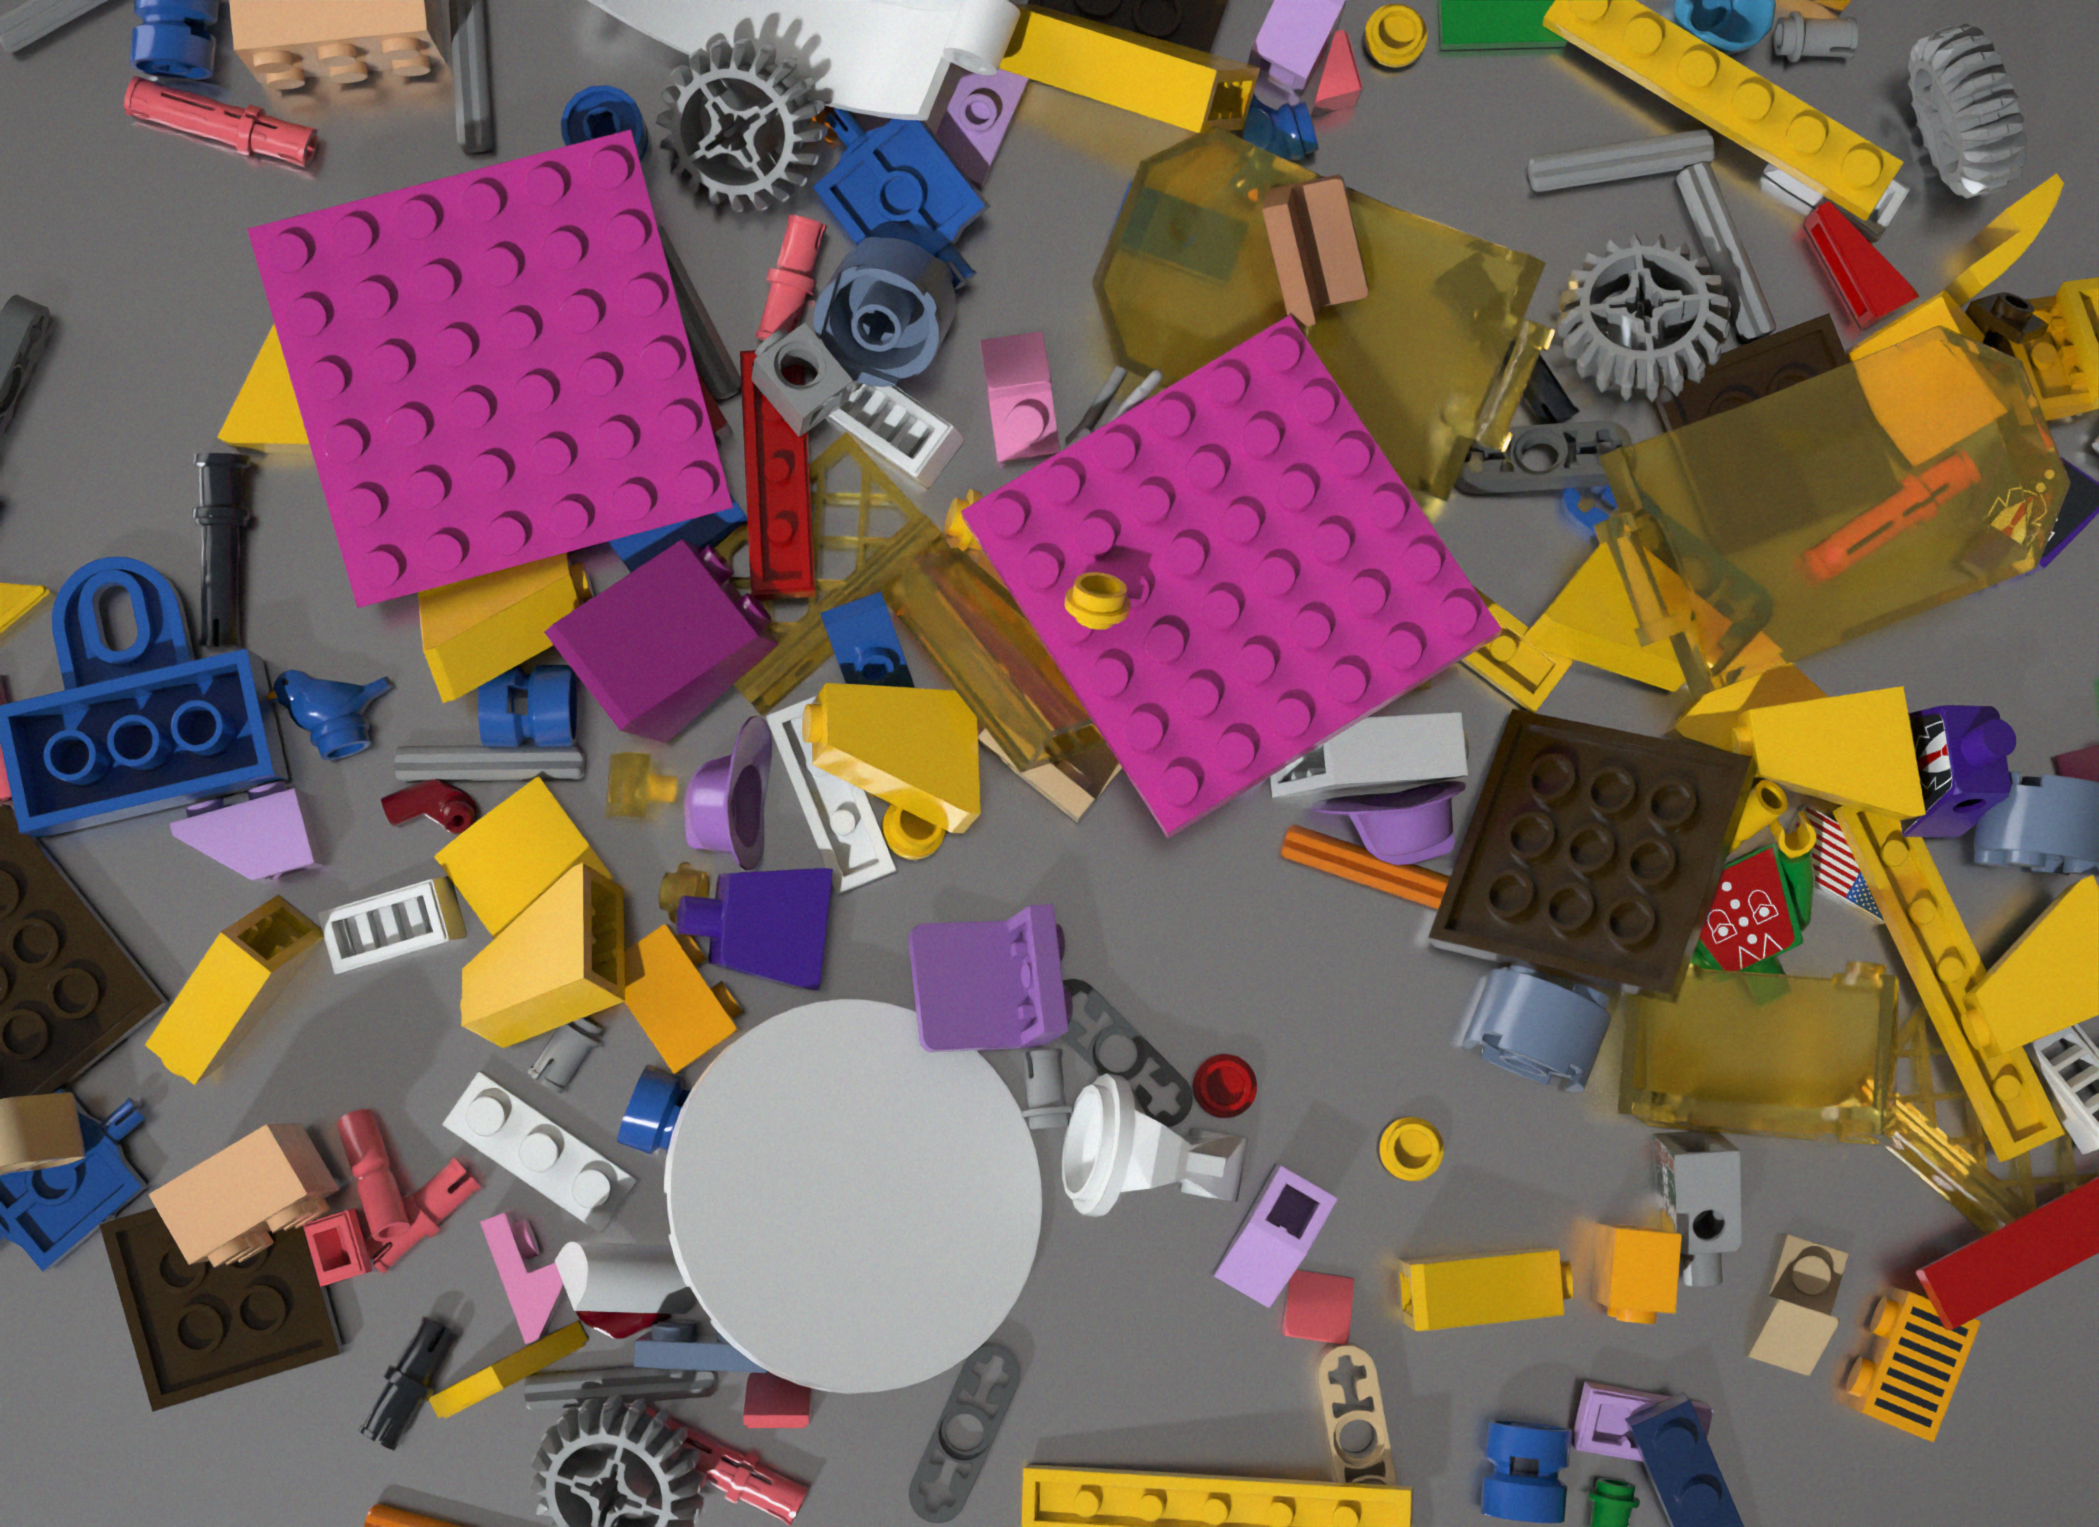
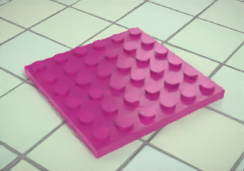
M631 130L247 229L357 608L733 508Z
M1291 315L961 511L962 519L1167 838L1187 828L1500 637L1502 631ZM1099 572L1115 576L1127 586L1126 595L1131 601L1129 616L1123 622L1114 624L1108 629L1097 630L1087 628L1079 624L1076 618L1065 609L1066 592L1074 586L1076 577L1084 573Z

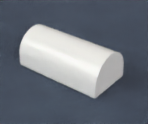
M569 1242L561 1249L555 1259L574 1311L687 1314L696 1300L691 1287H686L671 1246Z

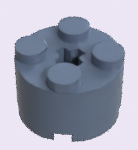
M875 236L865 238L858 246L845 255L821 293L814 312L816 336L819 340L822 339L825 347L848 375L859 383L886 387L896 385L899 380L913 375L917 376L930 365L954 318L956 300L951 268L946 262L935 258L927 250L914 243L895 238Z
M2009 771L2011 781L2009 797L1988 810L1976 824L1973 847L1975 850L1974 863L1997 867L2026 866L2031 867V872L2048 875L2069 876L2070 874L2099 877V782L2042 774V777L2025 776L2020 781L2021 772Z
M1511 965L1510 968L1503 967L1502 969L1491 970L1462 1042L1463 1045L1469 1050L1479 1043L1485 1045L1481 1058L1526 1079L1548 1086L1552 1074L1569 1078L1565 1090L1583 1092L1612 1020L1611 1015L1606 1011L1610 998L1593 988L1579 984H1573L1570 991L1548 982L1549 974L1521 966Z

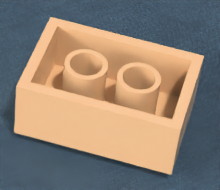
M229 0L234 51L259 83H266L267 87L272 89L298 88L305 84V78L329 76L331 81L337 83L359 82L368 78L367 72L392 70V73L397 76H419L429 73L431 65L446 64L440 0Z
M286 1123L265 1124L148 1195L188 1264L210 1261L212 1266L216 1268L224 1263L226 1265L232 1264L237 1260L239 1263L272 1245L274 1242L269 1235L270 1231L274 1233L282 1228L286 1231L294 1226L297 1229L330 1210L325 1199L340 1189L302 1124Z

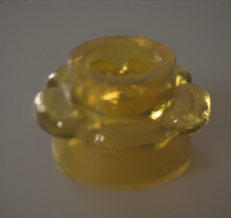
M681 862L675 873H665L659 890V906L661 910L668 911L669 919L672 923L677 924L678 906L682 895L709 897L710 883L708 873L691 869L689 862Z

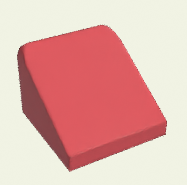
M1344 29L1334 33L1311 114L1313 116L1355 106L1359 99L1363 86L1348 32L1345 33Z
M355 1208L303 1225L320 1287L373 1271Z
M1296 1270L1288 1281L1281 1333L1289 1337L1347 1345L1350 1334L1354 1278Z
M753 1372L749 1375L746 1386L743 1425H747V1428H806L812 1420V1388L798 1385L771 1372Z

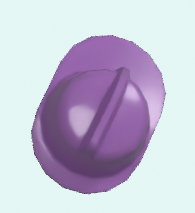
M761 716L749 717L743 724L735 741L732 754L707 761L694 773L686 788L684 800L685 833L688 845L699 850L731 853L737 864L745 871L756 868L761 858L764 844V806L770 774L771 740L767 723Z
M1444 781L1400 792L1335 797L1313 803L1312 810L1326 814L1350 815L1366 849L1375 857L1395 865L1413 864L1448 854L1453 850L1455 839L1452 797L1464 791L1466 784L1461 781Z

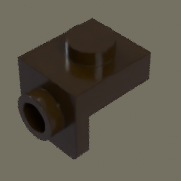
M2007 292L1973 300L1965 311L1966 315L1985 335L1980 350L1989 361H1991L2003 336L2016 344H2022L2043 337L2049 326L2047 322L2033 314L2035 309L2028 301Z

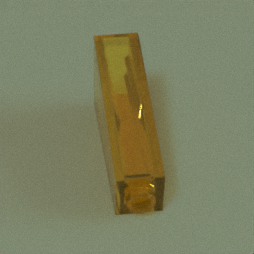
M958 547L932 554L923 551L914 555L903 564L898 572L900 579L885 600L1020 773L1107 744L1018 604L1004 586Z

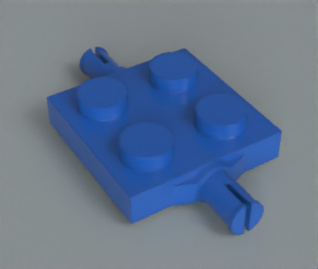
M835 108L836 114L829 113L825 121L835 131L847 149L843 152L836 167L812 186L857 245L865 238L873 236L901 239L914 243L927 250L935 258L946 262L953 274L952 284L955 290L967 283L965 279L971 280L977 272L971 268L954 244L958 241L964 228L991 207L924 120L892 118L884 126L866 132L851 111Z
M66 1088L57 1090L55 1093L70 1092ZM129 1097L125 1103L102 1122L88 1115L75 1100L86 1158L57 1167L12 1172L0 1176V1242L6 1238L21 1246L42 1272L53 1268L100 1227L99 1224L108 1221L148 1187L125 1159L122 1147L118 1143L139 1123L147 1119L143 1109L136 1110L139 1105L132 1098Z

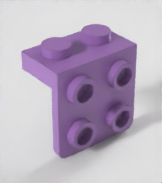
M1053 904L1029 905L1005 921L923 923L910 931L908 942L919 1041L922 1048L927 1052L1043 1047L1068 1032L1073 1004L1069 989L1063 986L1060 961L1063 959L1065 952V937L1061 925L1055 922Z

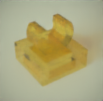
M626 751L611 754L605 818L622 820L645 818L647 802L660 804L674 803L677 777L649 774L651 754Z

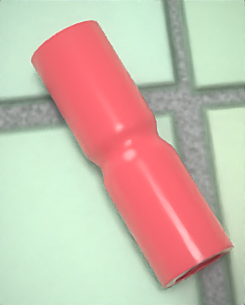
M360 1109L347 1113L337 1121V1127L352 1174L358 1180L357 1190L372 1237L376 1241L395 1239L410 1229V1223L395 1176L389 1170L390 1162L375 1114L369 1109Z

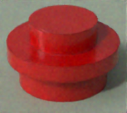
M1219 1054L1208 1058L1199 1066L1193 1079V1093L1199 1106L1208 1114L1218 1118H1232L1244 1113L1252 1105L1257 1093V1080L1254 1071L1246 1061L1235 1055Z

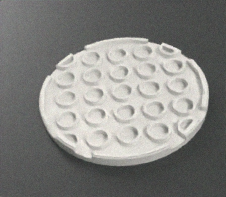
M861 999L815 1002L776 1015L743 1034L713 1060L693 1086L679 1113L666 1158L664 1193H667V1211L671 1234H668L675 1261L686 1287H691L700 1305L712 1319L710 1323L735 1349L753 1363L774 1375L809 1388L845 1394L881 1392L926 1381L949 1370L977 1350L1002 1324L1016 1303L1028 1279L1036 1255L1042 1216L1041 1176L1030 1130L1025 1119L1022 1118L1020 1107L998 1073L977 1050L927 1052L920 1045L916 1012L893 1004Z

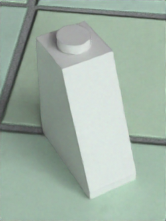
M1462 712L1367 717L1270 776L1272 798L1436 783L1468 776L1469 740L1463 730Z

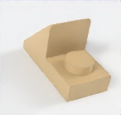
M1782 1233L1746 1356L1810 1376L1839 1324L1840 1318L1831 1316V1312L1849 1253Z

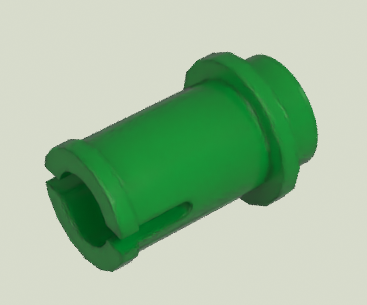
M1597 1478L1596 1488L1588 1490V1498L1593 1500L1589 1527H1629L1632 1508H1638L1640 1504L1639 1498L1634 1497L1636 1486L1621 1480Z

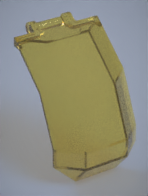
M1213 126L1205 133H1198L1142 160L1091 281L1115 365L1144 379L1154 369H1160L1163 372V378L1157 385L1168 388L1287 317V310L1262 207L1268 189L1324 178V176L1263 150L1218 126ZM1346 186L1369 285V293L1364 299L1320 307L1316 325L1300 327L1299 329L1404 485L1447 502L1471 443H1476L1501 453H1506L1513 434L1508 432L1519 402L1541 350L1548 351L1555 335L1554 330L1524 318L1546 263L1528 253L1502 247L1395 208ZM1511 341H1517L1484 422L1480 421V416Z
M1938 325L1888 348L1751 403L1636 444L1617 448L1600 456L1599 460L1621 514L1604 520L1593 527L1600 545L1607 543L1639 624V627L1634 629L1640 647L1643 648L1670 639L1691 695L1695 699L2036 569L2071 482L2023 362Z

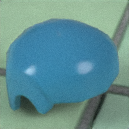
M1674 0L1676 25L1725 55L1738 53L1757 45L1772 29L1776 9L1775 0Z

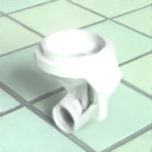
M1107 1073L1097 1077L1093 1084L1084 1087L1073 1106V1113L1070 1114L1062 1154V1180L1065 1192L1073 1200L1074 1207L1082 1215L1093 1217L1106 1215L1130 1191L1152 1189L1177 1181L1182 1183L1180 1192L1237 1202L1249 1138L1191 1128L1190 1136L1182 1138L1162 1123L1146 1116L1131 1084L1124 1077Z

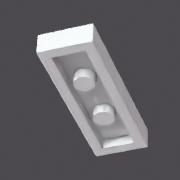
M814 696L766 716V719L826 868L833 869L832 884L837 895L896 872L897 869L865 790L812 765V743H805L803 740L802 719L806 704H811L816 698Z
M479 1071L442 1124L600 1234L605 1231L640 1180L483 1071Z

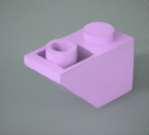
M1274 0L1251 48L1248 64L1259 67V72L1302 95L1328 50L1334 33L1339 29L1347 0Z
M275 782L247 791L249 801L225 807L223 799L210 800L185 808L186 819L169 823L172 836L253 881L267 883L326 866L307 794L295 788L287 790L285 782Z
M1276 1164L1213 1276L1270 1309L1307 1255L1338 1198L1287 1168Z

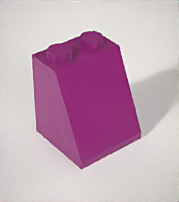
M683 539L555 622L544 632L620 731L663 743L670 741L779 645V642L767 629V626L773 620L766 609L751 594L746 593L742 597L729 581V578L734 574V570L728 561L711 545L702 548Z

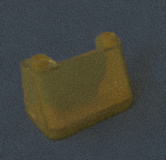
M1846 962V972L1835 973L1832 975V978L1707 970L1690 963L1676 1004L1627 993L1617 1114L1634 1124L1654 1128L1859 1145L1893 1146L1896 1126L1899 979L1896 975H1886V965L1872 962Z

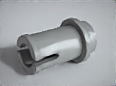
M1792 11L1788 17H1779L1776 22L1774 31L1775 52L1777 55H1786L1787 60L1790 62H1797L1800 56H1830L1852 59L1855 56L1854 49H1857L1858 22L1854 17H1847L1846 19L1803 18L1800 11Z
M589 1016L558 1027L534 1065L528 1069V1074L535 1080L542 1078V1085L562 1094L566 1089V1084L589 1049L600 1046L601 1041L597 1037L603 1027Z
M1062 1049L1036 1050L1021 1053L1028 1110L1022 1111V1118H1029L1030 1130L1068 1126L1067 1114L1073 1113V1106H1066L1061 1056H1063Z

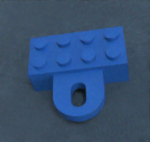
M120 556L101 558L82 566L65 581L57 594L52 610V632L65 690L0 705V744L19 833L43 838L246 791L270 783L289 781L273 705L266 698L270 691L261 656L246 648L195 660L184 607L177 590L162 573L142 561ZM113 586H123L128 590L137 625V638L131 647L123 651H112L108 647L99 612V599L105 590Z

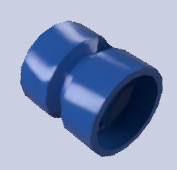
M134 0V13L143 22L132 30L129 65L136 71L161 78L178 80L210 78L214 70L216 39L207 32V28L215 25L218 20L219 0Z
M608 85L590 86L576 93L565 106L560 121L561 135L565 145L568 146L631 130L643 171L647 167L652 153L651 136L635 100L623 90Z
M517 665L479 686L478 721L483 747H519L526 737H532L537 747L575 746L578 729L577 675L570 665H536L531 674H526L522 667ZM528 697V715L518 714V698Z
M650 1064L646 1065L625 1111L617 1137L618 1143L650 1155L659 1148L666 1150V1153H668L672 1132L679 1113L691 1090L684 1088L681 1076Z
M1489 1420L1485 1457L1494 1464V1469L1483 1476L1480 1512L1484 1515L1535 1523L1564 1522L1567 1485L1558 1476L1559 1471L1569 1467L1572 1430L1565 1427L1533 1422ZM1515 1457L1538 1459L1539 1473L1514 1470Z

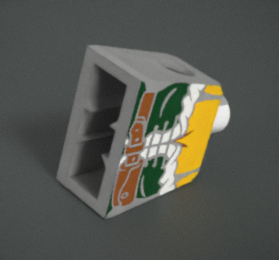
M1716 1129L1652 1134L1660 1229L1682 1234L1680 1255H1682L1683 1283L1696 1287L1719 1285L1723 1282L1721 1252H1735L1742 1248L1740 1150ZM1705 1211L1703 1217L1698 1221L1694 1222L1697 1215Z

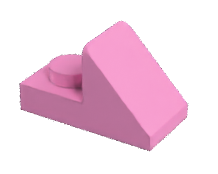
M1043 331L980 340L998 466L1048 459L1059 453L1060 446L1052 398V381Z
M511 1210L480 1223L525 1344H528L547 1334L566 1293V1289L556 1263L535 1270L531 1258L539 1255L536 1238L527 1219L517 1222L514 1211Z

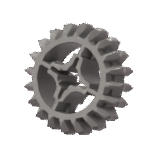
M1967 23L1956 27L1949 25L1932 31V35L1919 39L1918 43L1912 46L1911 58L1908 63V70L1911 75L1908 85L1913 97L1911 105L1916 112L1918 120L1916 126L1921 130L1924 147L1928 148L1932 165L1939 169L1941 180L1949 185L1956 195H1962L1966 199L1977 195L1984 197L2001 191V188L2007 187L2009 184L2015 183V180L2022 176L2027 158L2024 149L2027 138L2022 127L2024 117L2020 113L2017 102L2019 96L2015 94L2011 84V74L2006 72L2002 55L1995 51L1993 41L1987 35H1984V32L1976 25L1970 26Z
M751 38L740 39L735 43L733 49L727 40H718L711 45L710 53L700 48L690 54L688 59L690 66L682 64L671 73V78L676 86H669L661 93L660 99L671 109L660 113L655 123L663 128L672 130V134L661 140L659 149L677 151L679 159L672 163L670 172L677 174L687 169L693 177L688 182L687 192L695 193L704 185L709 187V206H718L727 196L729 197L733 212L743 211L749 206L750 201H752L757 210H765L773 204L774 197L779 201L785 202L795 194L794 184L804 186L812 178V172L808 165H816L822 160L824 152L813 142L823 139L827 135L828 127L822 123L812 121V117L824 110L825 102L817 99L807 100L805 92L813 87L814 78L808 76L797 82L791 75L797 67V58L789 57L780 65L776 64L775 45L766 44L756 54ZM729 78L741 79L754 84L768 96L764 98L753 97L746 93L739 82L732 84ZM704 94L708 99L705 107L710 114L712 124L710 132L706 137L700 120V109ZM755 113L760 114L761 117L750 124V129L744 134L737 131L729 137L724 136V133L735 126L734 122L741 116L746 120ZM778 113L782 117L785 131L784 148L781 157H779L775 150L779 144L772 132V123ZM729 153L737 157L745 168L752 167L754 171L736 168L725 162L717 154Z
M1636 233L1630 238L1629 248L1621 249L1610 239L1604 247V258L1588 252L1583 259V271L1572 269L1567 278L1568 290L1562 291V294L1559 296L1558 310L1561 312V315L1557 318V332L1560 338L1565 339L1563 341V352L1567 360L1578 359L1577 372L1580 374L1581 379L1597 374V387L1601 393L1610 388L1614 383L1621 385V396H1623L1625 401L1633 395L1634 388L1645 389V394L1651 402L1658 397L1659 386L1665 385L1678 396L1680 391L1683 390L1684 377L1700 383L1701 379L1705 376V364L1716 365V362L1720 359V345L1725 344V341L1728 340L1730 324L1726 320L1730 317V301L1727 296H1722L1724 282L1721 279V275H1709L1710 263L1707 260V256L1689 261L1690 248H1688L1687 243L1684 242L1674 251L1667 250L1666 240L1662 234L1653 242V246H1642V241ZM1628 287L1621 295L1608 297L1615 291ZM1606 298V303L1600 304ZM1638 302L1642 303L1644 316L1650 317L1649 333L1645 332L1644 320L1637 318ZM1681 331H1688V333L1677 342L1665 348L1658 349L1659 345L1663 343L1665 340L1681 337ZM1617 344H1622V345H1624V346H1626V347H1628V348H1624V347L1619 346V345H1617Z
M619 1393L610 1396L604 1405L594 1396L591 1399L585 1400L579 1409L572 1407L564 1411L557 1420L558 1424L555 1426L551 1425L541 1438L542 1442L540 1445L542 1447L533 1456V1463L531 1465L537 1473L532 1478L529 1491L543 1496L536 1505L535 1515L552 1516L555 1521L550 1527H694V1518L703 1509L705 1499L699 1493L706 1484L705 1478L707 1474L694 1469L700 1460L701 1449L683 1448L682 1443L688 1436V1427L671 1431L665 1425L668 1421V1409L659 1411L655 1417L646 1414L645 1397L635 1400L631 1407L627 1409ZM598 1443L617 1445L614 1451L611 1452L594 1449L592 1453L579 1450L587 1445ZM647 1511L656 1514L655 1516L641 1520H626L620 1518V1516L625 1513H632L642 1516L644 1512Z

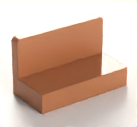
M1333 175L1268 189L1262 211L1287 315H1291L1299 328L1316 325L1320 307L1366 298L1369 293V285L1344 178L1341 175Z

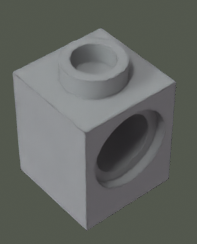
M805 322L789 334L785 329L776 331L756 349L755 354L758 357L754 360L751 380L798 437H801L849 401L853 379ZM799 365L807 368L815 379L806 385H794L788 382L781 372L789 366Z

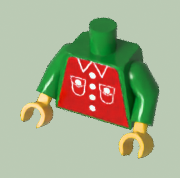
M1803 811L1798 812L1800 817L1798 829L1790 834H1785L1778 818L1769 824V829L1780 847L1779 851H1777L1774 843L1764 844L1724 864L1687 971L1694 977L1711 976L1714 981L1718 982L1743 973L1758 1005L1765 1004L1793 990L1777 956L1803 944L1801 932L1811 923L1815 888V873L1811 849L1816 842V832Z

